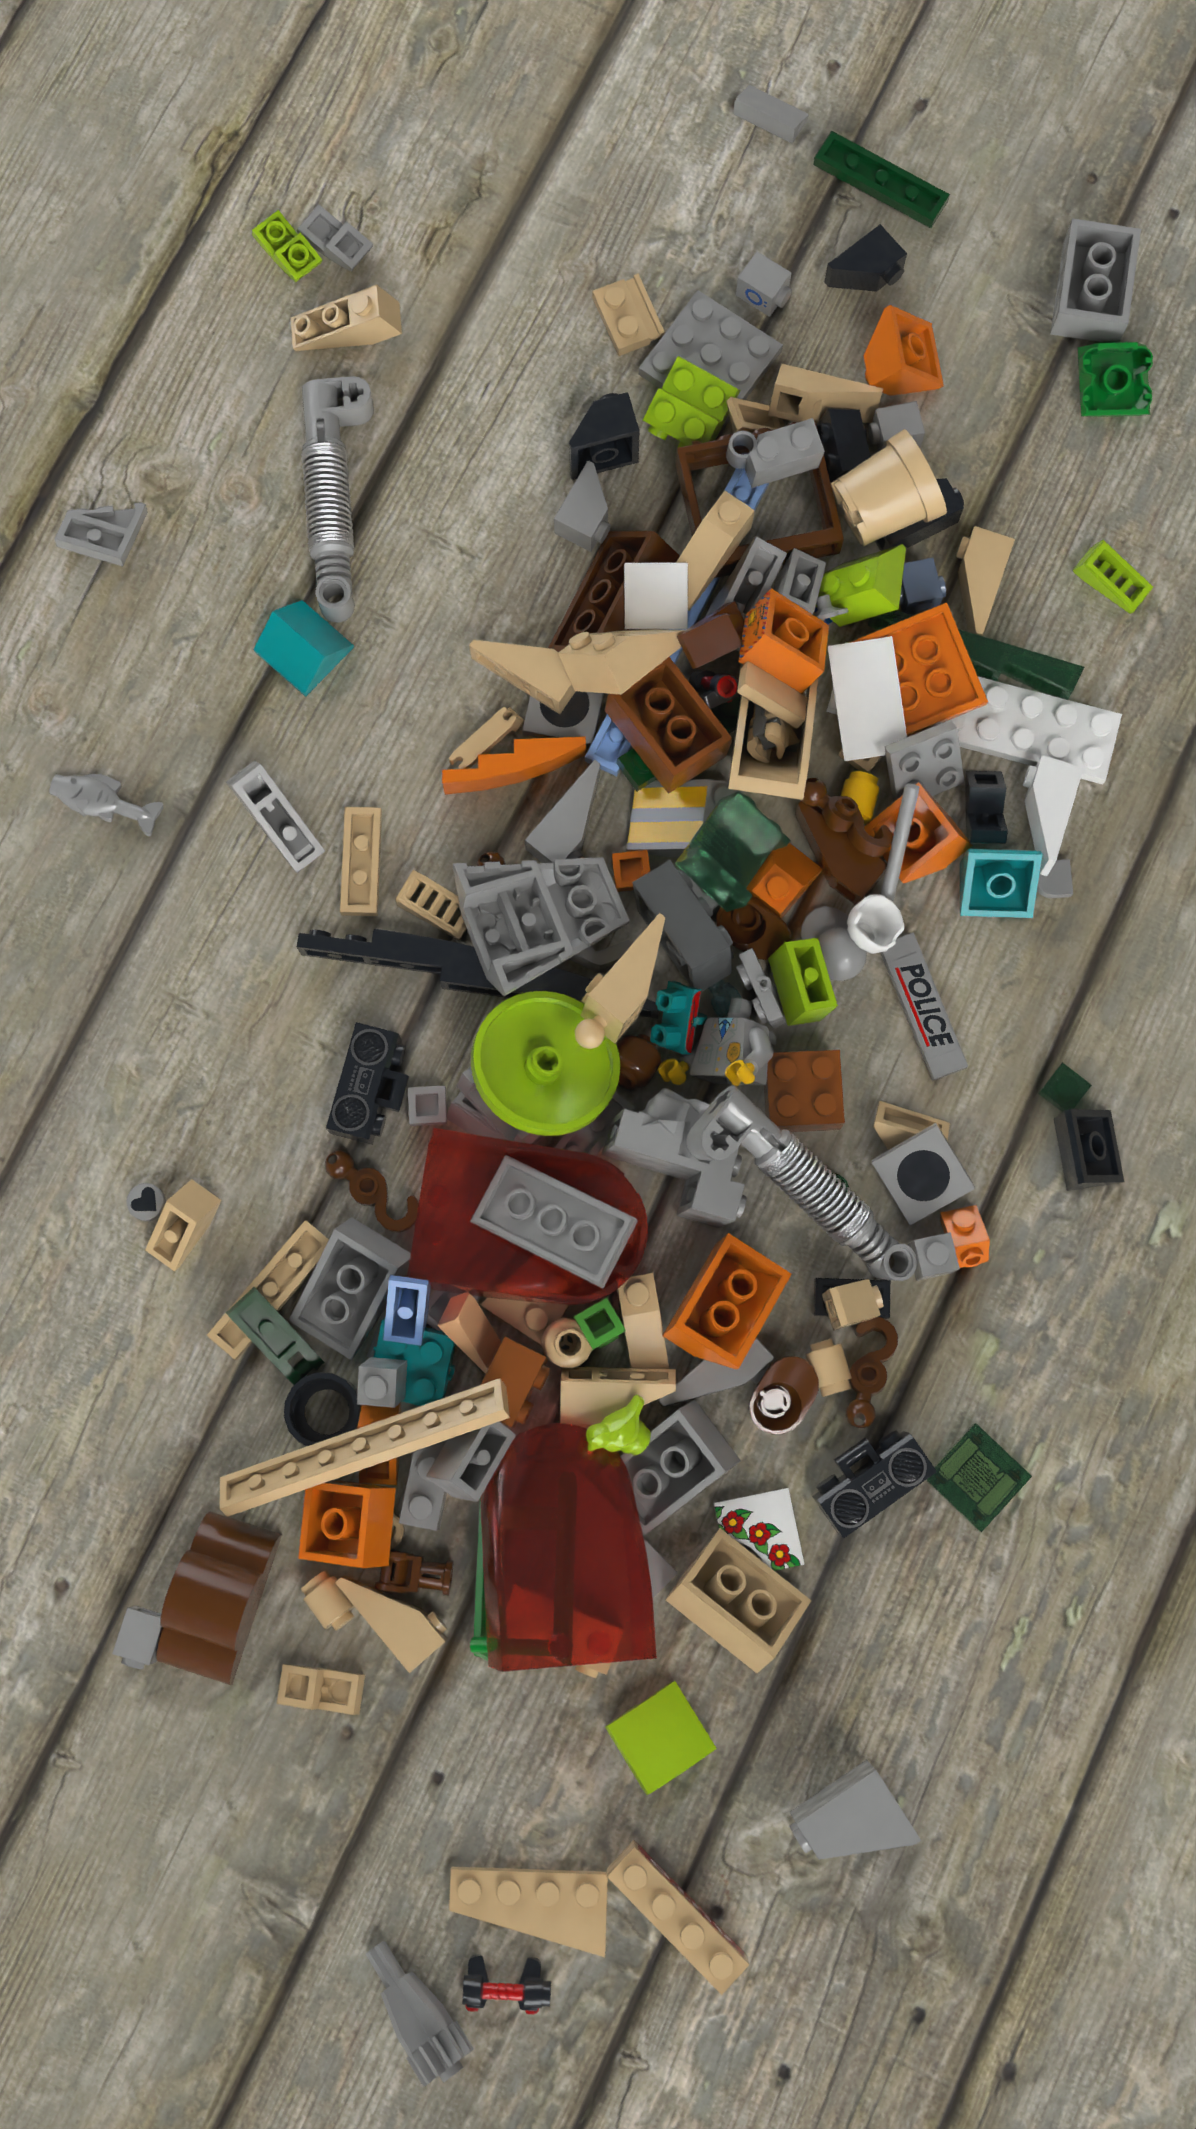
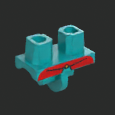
M668 981L667 989L657 991L656 1005L658 1010L663 1011L662 1023L655 1024L651 1029L650 1041L683 1055L691 1054L696 1025L705 1024L708 1017L706 1014L698 1012L702 989L689 987L677 981Z

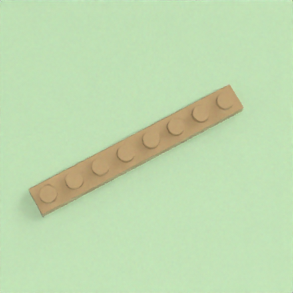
M499 1378L220 1477V1510L229 1517L508 1419L510 1414L506 1386Z

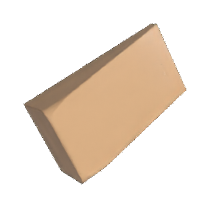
M469 1292L451 1297L437 1326L486 1374L502 1342L479 1304Z

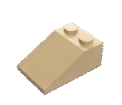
M635 629L590 634L589 632H582L573 636L569 640V645L562 649L558 655L574 691L622 694L681 648L677 636L685 630Z

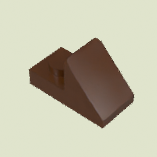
M733 601L726 603L679 634L677 639L692 669L698 668L741 647L744 619L736 602Z

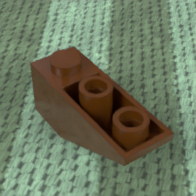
M800 801L797 805L795 816L819 866L822 868L829 886L856 905L868 896L885 874L887 863L884 861L883 855L872 857L862 853L852 845L848 838V832H836L826 825L820 807L808 806Z

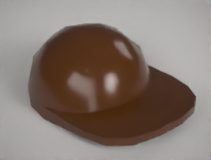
M747 894L732 896L720 906L717 913V927L720 925L724 926L733 941L732 945L743 952L753 948L759 960H768L785 942L792 940L787 924L756 897Z
M787 1356L775 1361L766 1370L752 1391L749 1400V1414L753 1423L761 1431L772 1435L785 1434L794 1430L802 1422L819 1391V1379L814 1368L803 1358Z

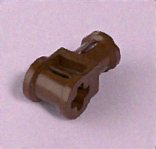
M390 1550L389 1566L381 1567L380 1579L378 1582H375L374 1588L400 1593H417L420 1591V1588L439 1590L442 1591L443 1595L449 1596L454 1561L447 1560L446 1563L424 1561V1556L414 1555V1553ZM396 1562L395 1574H394V1580H393L392 1577H393L394 1563ZM424 1574L439 1575L441 1578L424 1576Z

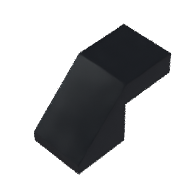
M966 771L965 811L966 829L970 843L1006 844L1008 829L1003 815L1007 787L1002 771Z

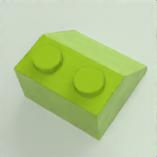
M903 544L844 562L825 572L818 597L829 594L833 607L848 608L849 610L848 613L840 614L830 619L841 627L898 610L906 547Z

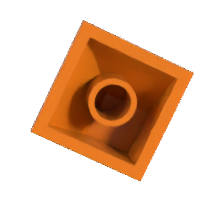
M892 305L885 307L863 355L867 383L883 388L882 393L889 396L936 390L943 387L932 323Z
M920 782L915 784L920 788L899 879L904 884L945 869L973 846L954 820ZM902 796L864 827L870 836L874 838L882 825H886L894 836ZM891 845L886 851V853L883 855L884 859L887 862L889 858Z
M766 825L737 859L738 863L735 862L740 869V872H738L740 877L735 888L739 895L747 894L758 898L769 910L782 919L820 874L822 868Z

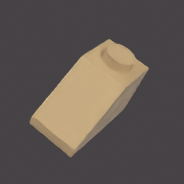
M191 1179L166 1201L145 1251L173 1271H176L210 1226L221 1200Z
M869 1279L830 1288L822 1294L833 1331L880 1316L879 1308L884 1306L878 1286L871 1287Z

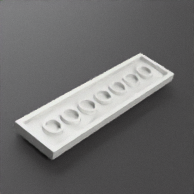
M978 677L988 700L987 705L950 719L958 729L959 744L962 748L1036 767L1041 756L1045 755L1082 767L1084 769L1081 779L1103 784L1107 778L1122 714ZM833 687L826 712L837 714Z

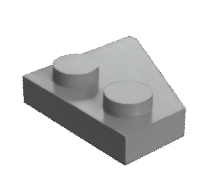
M134 503V509L114 511L113 506L98 507L94 510H68L54 538L56 546L123 567L148 513L146 504Z

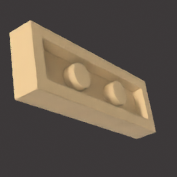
M345 807L340 913L342 916H378L382 830L381 808Z

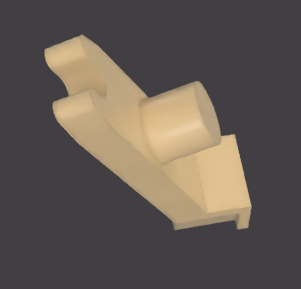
M503 707L449 757L450 764L453 765L460 760L462 763L458 766L459 769H470L478 762V754H490L491 749L512 730L516 732L525 720L510 707L508 709Z

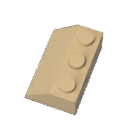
M721 1528L713 1535L666 1598L668 1603L756 1673L760 1672L776 1657L812 1601Z

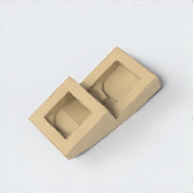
M283 1664L277 1704L310 1710L321 1709L358 1715L360 1714L365 1675Z

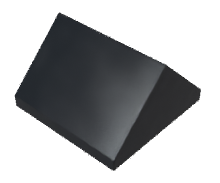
M1068 1109L1054 1118L1067 1191L1124 1182L1111 1110Z

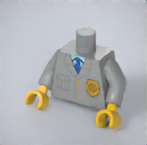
M732 998L727 1018L707 1019L702 1034L692 1048L691 1054L683 1055L678 1061L671 1058L660 1064L658 1072L665 1082L671 1080L673 1084L681 1085L686 1080V1072L690 1073L691 1076L714 1084H733L734 1086H739V1084L766 1085L768 1061L773 1056V1049L769 1040L767 1026L750 1020L753 1003L745 999Z

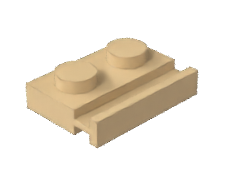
M635 274L634 278L627 281L622 279L592 291V298L618 356L650 345L651 341L660 340L665 334L639 274Z

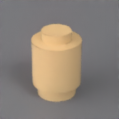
M832 1339L811 1344L812 1352L805 1354L807 1362L814 1368L817 1374L822 1397L851 1389L849 1379L852 1377L842 1345H834Z
M325 1570L312 1578L301 1590L306 1596L303 1600L324 1629L333 1626L337 1631L355 1617L351 1612L355 1606L336 1585L335 1582L338 1579L335 1575L331 1577Z

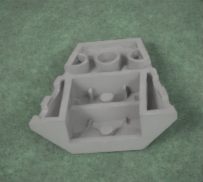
M603 857L555 859L554 863H537L536 860L522 861L521 864L500 865V862H485L484 866H467V863H453L462 918L487 980L503 996L629 924L630 920Z

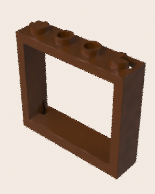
M759 428L751 434L757 440L759 434L772 430L769 428ZM733 434L724 435L715 441L705 443L692 441V445L677 448L675 465L692 536L702 522L690 471L729 464L726 452L729 440ZM743 445L733 447L735 452L741 455L750 452ZM824 454L819 468L809 470L823 530L767 540V543L787 553L782 565H784L794 548L815 558L836 555L841 552L844 537ZM749 544L738 546L714 578L730 575Z

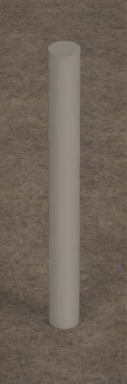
M905 784L880 893L893 902L920 788L914 784Z

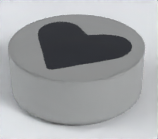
M142 1183L135 1186L127 1196V1208L130 1214L141 1221H153L159 1218L166 1203V1197L162 1190L150 1183Z

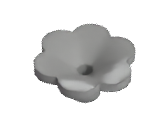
M828 594L817 598L816 605L818 610L813 615L823 620L848 613L849 610L848 608L833 607Z

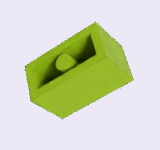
M818 938L785 942L768 958L787 1026L819 1022L838 1006Z

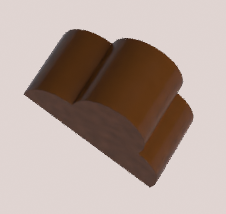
M211 1511L204 1516L190 1550L185 1552L175 1570L165 1597L160 1618V1626L163 1627L156 1655L158 1662L228 1685L233 1684L282 1534Z

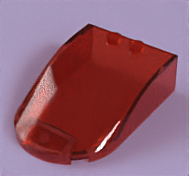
M433 1128L428 1141L407 1277L429 1280L432 1290L458 1294L469 1292L472 1296L563 1305L590 1303L602 1299L617 1290L632 1276L638 1267L645 1251L648 1235L646 1210L640 1194H637L632 1184L624 1176L625 1174L612 1163L595 1155ZM505 1155L638 1220L603 1289L470 1222Z
M552 1423L535 1426L519 1433L513 1439L481 1495L488 1667L498 1671L506 1672L657 1658L648 1558L631 1478L625 1463L617 1451L611 1452L604 1448L593 1451L587 1449V1429L584 1427L566 1423Z

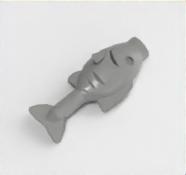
M56 774L52 779L49 789L51 795L57 796L65 805L79 812L83 817L86 815L99 816L107 822H112L114 814L117 813L137 820L139 827L147 836L152 835L155 821L163 810L162 802H153L140 807L120 800L117 793L121 789V783L102 774H88L84 776H62Z

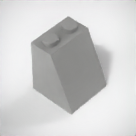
M867 1759L790 1811L795 1821L789 1825L793 1835L805 1854L813 1850L818 1860L911 1846L921 1841L881 1776Z

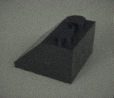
M628 392L619 395L617 393H609L602 396L599 400L593 401L569 441L570 476L572 480L578 478L587 461L594 463L597 474L639 463L640 429Z

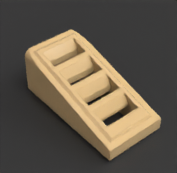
M413 870L396 897L397 906L460 941L467 930L462 915H460L454 927L448 924L457 908L460 909L458 896ZM419 886L423 888V891L414 903L410 899ZM434 894L437 897L427 911L423 907L430 895ZM444 901H447L450 904L440 919L436 915Z

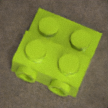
M677 356L662 388H658L643 421L650 424L647 431L663 440H666L668 435L679 440L677 448L692 445V441H700L702 443L715 441L729 414L726 401L730 397L737 398L741 390L684 358Z

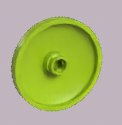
M526 992L501 1002L484 1019L473 1042L471 1071L481 1098L501 1120L527 1133L558 1136L584 1128L598 1118L605 1110L619 1082L620 1057L616 1043L614 1044L606 1036L603 1042L593 1049L584 1048L576 1041L575 1029L582 1020H585L581 1017L585 1004L556 992Z

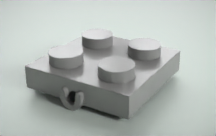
M753 948L739 954L743 964L736 967L747 990L749 991L754 988L757 994V998L751 1001L759 1019L763 1024L769 1021L773 1029L786 1024L787 1022L775 998L776 989L771 985L770 978L765 976Z

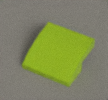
M676 1681L668 1683L646 1700L634 1705L605 1726L646 1795L651 1794L717 1749Z

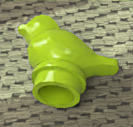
M637 1394L634 1395L626 1407L609 1414L601 1423L589 1426L586 1431L587 1449L593 1451L604 1448L611 1452L620 1450L632 1455L642 1453L649 1445L651 1439L650 1430L644 1422L639 1420L644 1404L643 1397Z

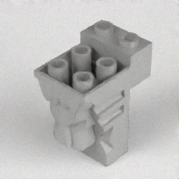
M664 1088L648 1101L643 1112L639 1111L637 1113L624 1109L611 1119L601 1155L686 1180L676 1216L716 1228L732 1223L736 1220V1217L740 1218L742 1216L747 1197L742 1195L745 1184L731 1180V1176H737L742 1161V1156L737 1155L739 1146L732 1155L722 1160H699L688 1150V1133L710 1106L709 1104L698 1099H685L675 1092ZM723 1128L724 1130L721 1133L710 1134V1137L712 1138L714 1135H727L729 1132Z

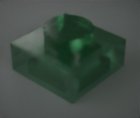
M1062 1062L1038 1094L1063 1112L1068 1109H1074L1092 1085Z

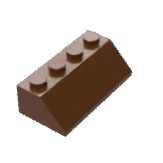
M609 531L548 648L560 652L569 645V640L573 636L582 632H589L590 634L635 630L625 629L624 563H676L680 555L655 531Z

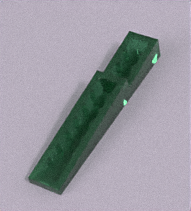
M895 610L871 617L868 626L881 630L914 615ZM958 629L978 677L998 681L1000 675L1003 674L1044 694L1068 700L1085 668L1084 666Z

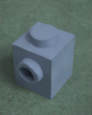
M934 558L904 563L899 603L903 617L915 616L939 606L942 598L946 596V585L943 576H938Z

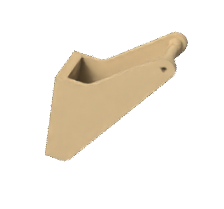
M818 678L806 690L805 721L802 723L801 739L797 752L785 751L783 757L779 760L776 750L771 752L769 763L754 759L748 752L747 745H743L749 699L741 695L731 756L728 789L803 800L810 760Z

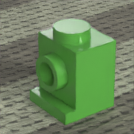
M608 1298L601 1300L574 1316L592 1350L607 1346L626 1331Z

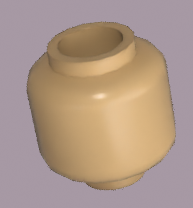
M561 1318L553 1321L546 1327L542 1335L541 1346L544 1355L550 1362L562 1368L580 1366L588 1359L592 1351L576 1320L572 1318ZM567 1335L571 1338V1343L567 1341ZM564 1345L569 1346V1347L566 1348V1349H561V1348H560V1347H562V1346H564Z

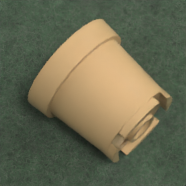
M905 429L888 439L885 448L831 483L838 505H842L845 512L843 516L861 545L863 544V547L918 521L924 520L929 522L947 513L946 504L938 482L921 449Z

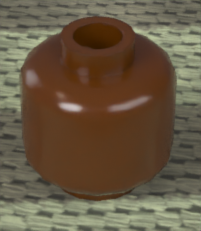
M638 1034L637 1036L625 1035L616 1044L620 1057L618 1085L628 1090H634L635 1088L645 1087L651 1081L661 1064V1054L656 1048V1044L650 1041L649 1036L644 1034Z

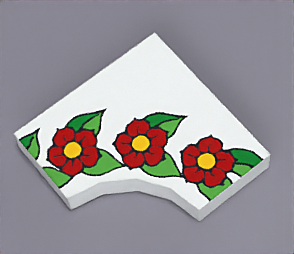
M789 1488L713 1503L718 1529L721 1528L737 1542L749 1546L761 1558V1561L775 1571L805 1565Z

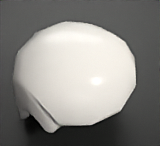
M881 894L869 895L862 899L851 909L847 919V930L850 938L859 948L871 954L887 951L896 944L897 937L904 931V921L900 910L892 900Z

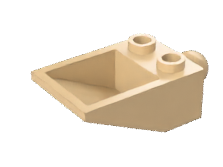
M661 913L655 917L605 976L598 973L585 989L587 993L581 1000L585 1004L581 1017L585 1020H582L575 1029V1038L580 1046L587 1049L596 1048L603 1042L605 1036L615 1044L638 1018L648 996L665 917Z

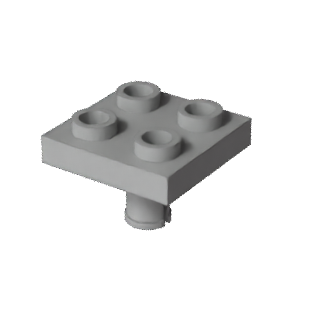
M952 720L884 746L893 802L903 795L905 784L915 785L920 782L934 796L964 783L958 729Z

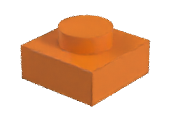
M648 850L612 854L614 882L617 892L634 890L632 882L650 872Z

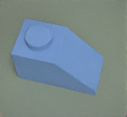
M390 1275L383 1340L422 1345L429 1310L431 1291L429 1280Z

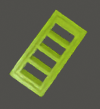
M1104 540L1093 545L1072 570L1080 579L1129 614L1137 609L1153 588L1142 575ZM1096 560L1101 562L1098 568L1093 565ZM1110 568L1113 572L1107 578L1104 573ZM1121 576L1125 580L1118 588L1115 583ZM1133 585L1137 589L1128 598L1125 593Z

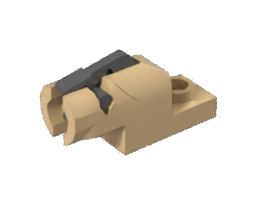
M754 703L753 714L748 727L747 750L754 759L764 763H769L771 752L776 750V755L780 760L787 746L800 742L802 724L798 728L793 727Z

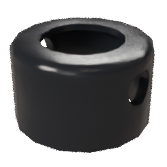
M314 1373L303 1377L291 1388L285 1400L284 1419L288 1431L299 1443L310 1446L357 1429L361 1405L357 1404L358 1390L350 1381L333 1373ZM325 1389L341 1393L349 1406V1418L345 1426L338 1432L330 1435L314 1431L308 1425L305 1417V1409L309 1399L316 1392Z

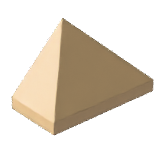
M730 397L726 401L733 434L738 431L752 433L759 428L773 430L785 427L782 418L768 415L769 405Z
M879 1101L873 1127L887 1150L935 1123H937L948 1140L950 1123Z

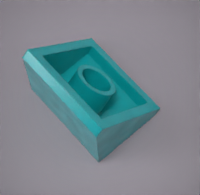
M301 600L272 611L253 650L306 697L354 648V645Z
M968 849L960 862V916L1033 918L1043 855L1042 851Z

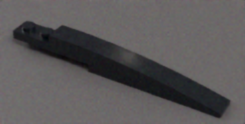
M381 929L373 930L372 942H367V938L359 935L348 934L345 936V939L331 937V933L323 930H310L309 934L299 933L296 946L302 956L441 974L440 984L442 989L511 998L526 992L548 991L564 994L582 1002L581 1000L587 993L585 989L593 980L554 967L503 996L487 980L474 946ZM646 999L639 1016L658 1019L659 1010L656 1002Z

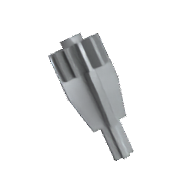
M382 1941L368 1951L366 1956L386 1987L381 1996L396 2036L408 2055L406 2059L423 2087L438 2076H440L444 2083L464 2068L460 2060L474 2050L457 2020L453 2022L444 2005L413 1971L407 1974L404 1973L387 1943Z

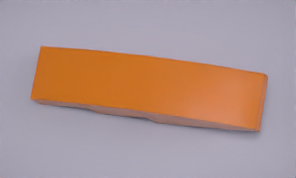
M586 736L513 739L514 753L478 754V768L442 770L444 793L446 795L484 791L520 783L552 772L586 755Z

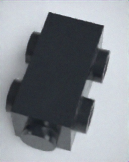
M828 408L816 426L825 451L824 459L830 483L870 458L871 455L866 440L867 431L862 422L860 410Z

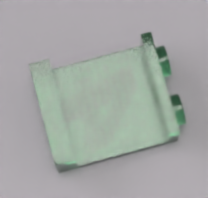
M738 791L719 800L675 864L728 912L747 905L753 895L746 887L771 851L787 846L791 840L782 833L781 827L776 822L768 819L756 808L755 802L750 797Z

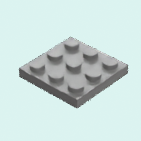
M697 290L640 365L638 375L658 388H662L677 356H680L740 389L741 391L737 398L746 400L782 352L783 344ZM729 414L721 428L723 430L730 422Z

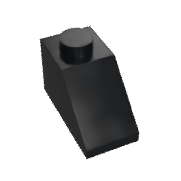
M880 224L828 263L824 283L832 288L877 292L886 284L891 286L901 278L904 273L903 268L907 253Z

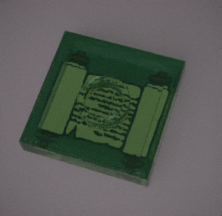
M973 1423L934 1466L937 1472L925 1481L973 1527L982 1532L1029 1481L1032 1475L979 1425Z

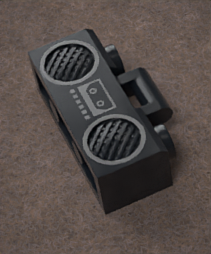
M356 1022L326 1125V1129L330 1134L373 1145L375 1136L381 1137L385 1126L386 1115L381 1114L382 1108L396 1112L400 1111L409 1076L393 1071L395 1065L401 1066L406 1045L401 1044L402 1039L399 1033ZM386 1079L392 1080L387 1100L381 1098Z
M897 1430L889 1433L878 1442L881 1448L876 1451L869 1441L864 1438L834 1459L844 1475L837 1478L833 1474L823 1480L816 1487L819 1492L812 1497L839 1536L842 1538L847 1537L937 1472L910 1433L903 1431L899 1434ZM867 1455L871 1461L853 1473L850 1467Z

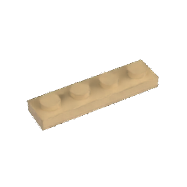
M305 1220L231 1307L255 1287L279 1312L314 1271L329 1239ZM226 1313L206 1335L234 1360H238L252 1343Z

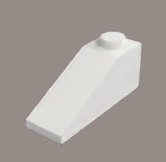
M1045 755L1041 756L1036 767L1029 766L1023 786L1028 788L1024 802L1035 851H1042L1043 854L1040 874L1048 876L1057 860L1084 768Z

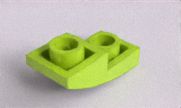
M279 210L252 229V236L295 282L299 281L323 261L302 233L297 234Z

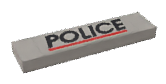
M914 932L897 938L895 945L887 951L880 953L932 1081L966 1069L968 1064Z

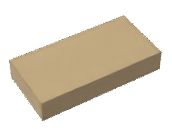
M749 661L742 666L737 690L739 694L793 727L798 728L805 721L806 696Z

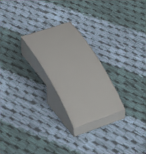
M319 204L297 228V234L301 232L314 249L351 272L373 247V243L346 221L343 225Z

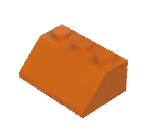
M728 1233L713 1247L662 1336L694 1357L737 1370L740 1368L792 1273Z

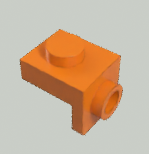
M977 1205L940 1212V1222L944 1233L951 1232L959 1267H975L989 1260L990 1239Z

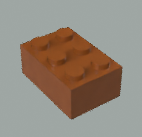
M670 657L624 693L608 694L605 712L668 794L727 756L733 738Z

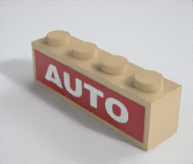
M635 1840L607 1868V1878L706 1980L723 1995L749 1966L745 1952Z

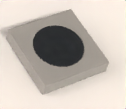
M576 691L561 714H558L530 696L522 730L523 735L536 738L586 736V748H590L595 738L604 693Z
M937 1123L872 1159L873 1166L910 1226L975 1189V1185Z

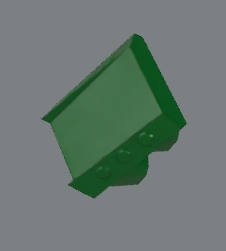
M1138 342L1097 343L1077 347L1081 417L1151 415L1152 390L1149 387L1148 371L1153 365V354L1146 345Z

